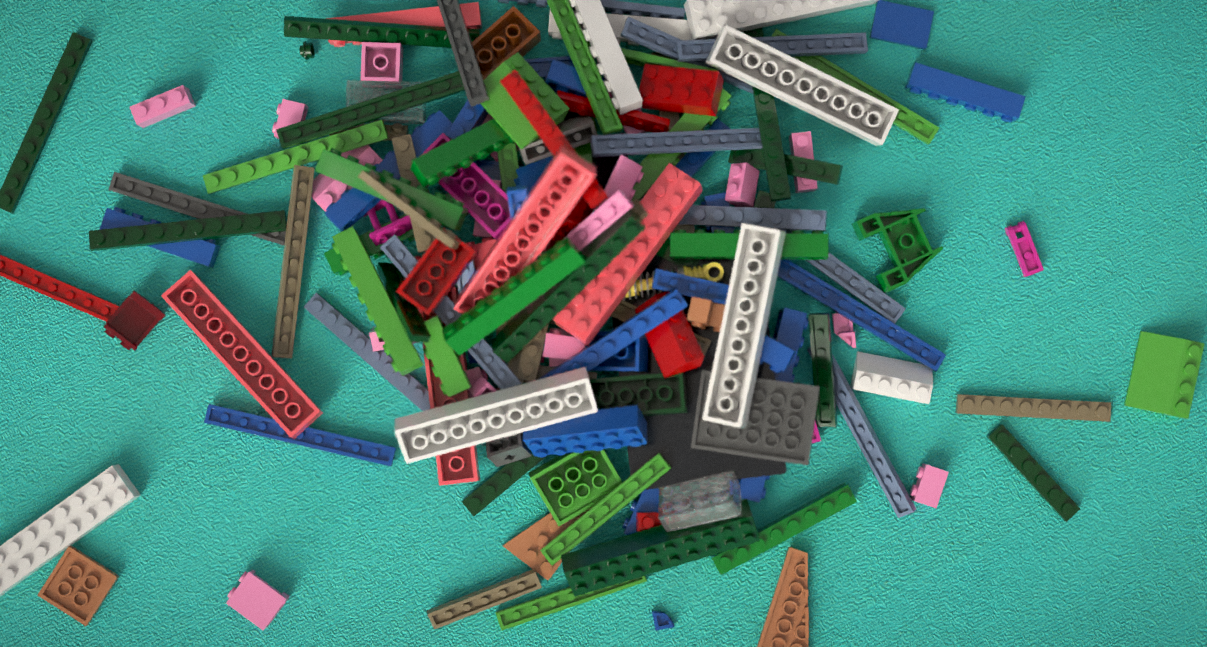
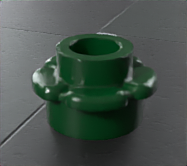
M304 41L303 45L300 46V55L305 60L315 56L312 42L307 43Z

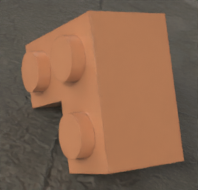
M692 297L687 320L696 328L706 329V326L713 327V331L720 333L725 305L714 303L711 300Z

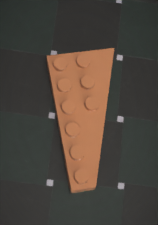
M590 509L561 526L557 525L552 514L549 513L502 546L529 567L535 569L546 580H549L562 563V559L552 566L540 550Z
M788 547L757 647H809L807 552Z

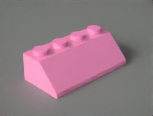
M369 145L344 152L341 155L348 158V155L360 159L358 163L365 165L366 162L375 165L383 161ZM320 173L313 180L311 197L326 212L327 207L331 203H336L344 191L350 190L353 187Z
M621 155L604 190L607 196L611 198L618 191L622 190L631 201L636 192L633 187L636 182L640 183L644 175L641 172L642 166Z

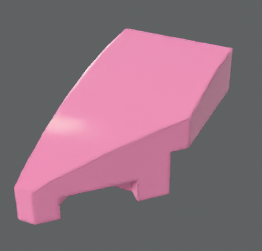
M832 313L834 333L852 348H856L853 322L838 313Z

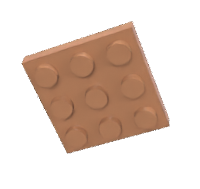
M70 545L43 585L38 596L78 622L88 626L119 578V575Z

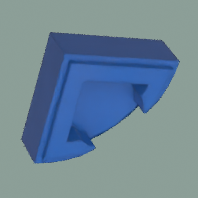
M657 610L652 611L656 631L674 627L672 619L666 613Z

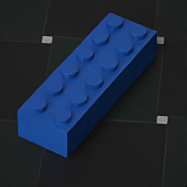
M638 405L601 409L598 412L524 431L523 441L535 457L541 458L547 455H564L571 452L601 451L606 448L638 447L641 444H647V421Z

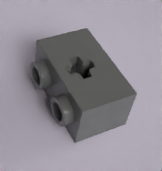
M523 432L486 442L487 458L497 467L532 456L531 450L523 441Z

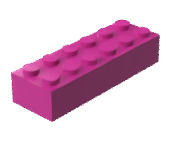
M442 133L421 155L451 140ZM474 162L468 168H461L452 176H445L438 181L456 200L464 203L463 207L469 209L468 212L496 240L499 238L511 220L508 197Z

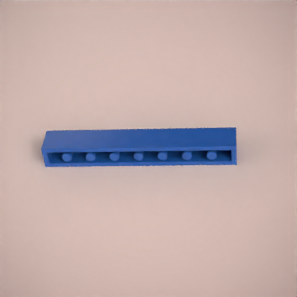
M440 110L437 113H432L422 126H417L412 132L417 157L442 133L446 135L453 124ZM390 151L385 155L381 163L375 164L377 166L376 170L379 172L383 170L389 171L394 174L393 178L399 180L400 173L395 151ZM353 187L350 190L344 191L336 203H331L324 214L342 232L352 227L382 199Z

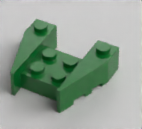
M925 208L873 213L852 223L859 241L879 233L894 268L876 276L884 293L906 284L943 249L941 246L932 250L916 216L925 212Z

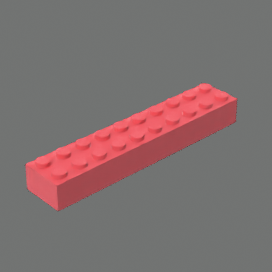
M561 146L456 298L454 310L461 314L469 311L480 300L485 299L496 288L501 287L511 277L520 273L525 266L532 264L537 259L595 177L596 167Z
M669 163L640 201L649 213L642 220L645 229L553 318L555 323L588 346L668 239L670 233L673 232L702 193L701 183Z
M189 270L161 295L291 438L295 439L323 414L318 406L193 271Z
M452 287L447 294L454 304L459 296L458 288ZM419 309L424 322L438 316L435 312L432 316H429ZM464 352L460 356L458 355L468 377L466 353ZM424 353L430 409L470 399V391L468 389L452 397L444 395L440 388V384H442L440 377H436L431 368L434 364L431 359H427ZM476 445L436 455L439 486L480 480Z

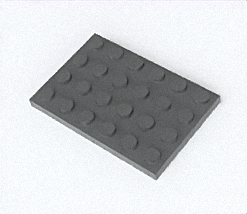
M702 370L691 448L809 466L819 386L756 378L747 427L738 428L703 420L712 371Z

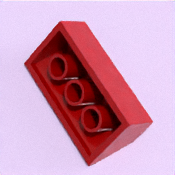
M666 291L653 296L634 310L635 313L638 314L669 292ZM683 309L645 334L664 378L701 366L704 355Z

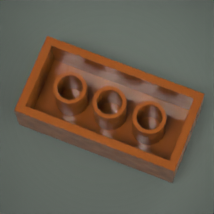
M514 6L472 42L483 79L517 52L523 57L541 41L540 31Z

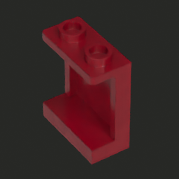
M133 289L104 324L106 330L104 332L113 339L115 336L121 340L120 344L127 350L132 348L135 351L159 320L163 319L165 313Z

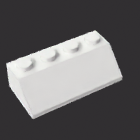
M857 351L850 387L853 390L930 404L933 388V370L923 364Z

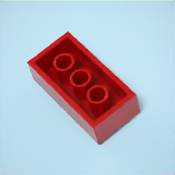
M645 64L639 93L643 100L642 108L716 116L724 79L719 71Z
M436 237L396 291L429 316H432L478 254L459 238H456L460 242L457 249H452Z

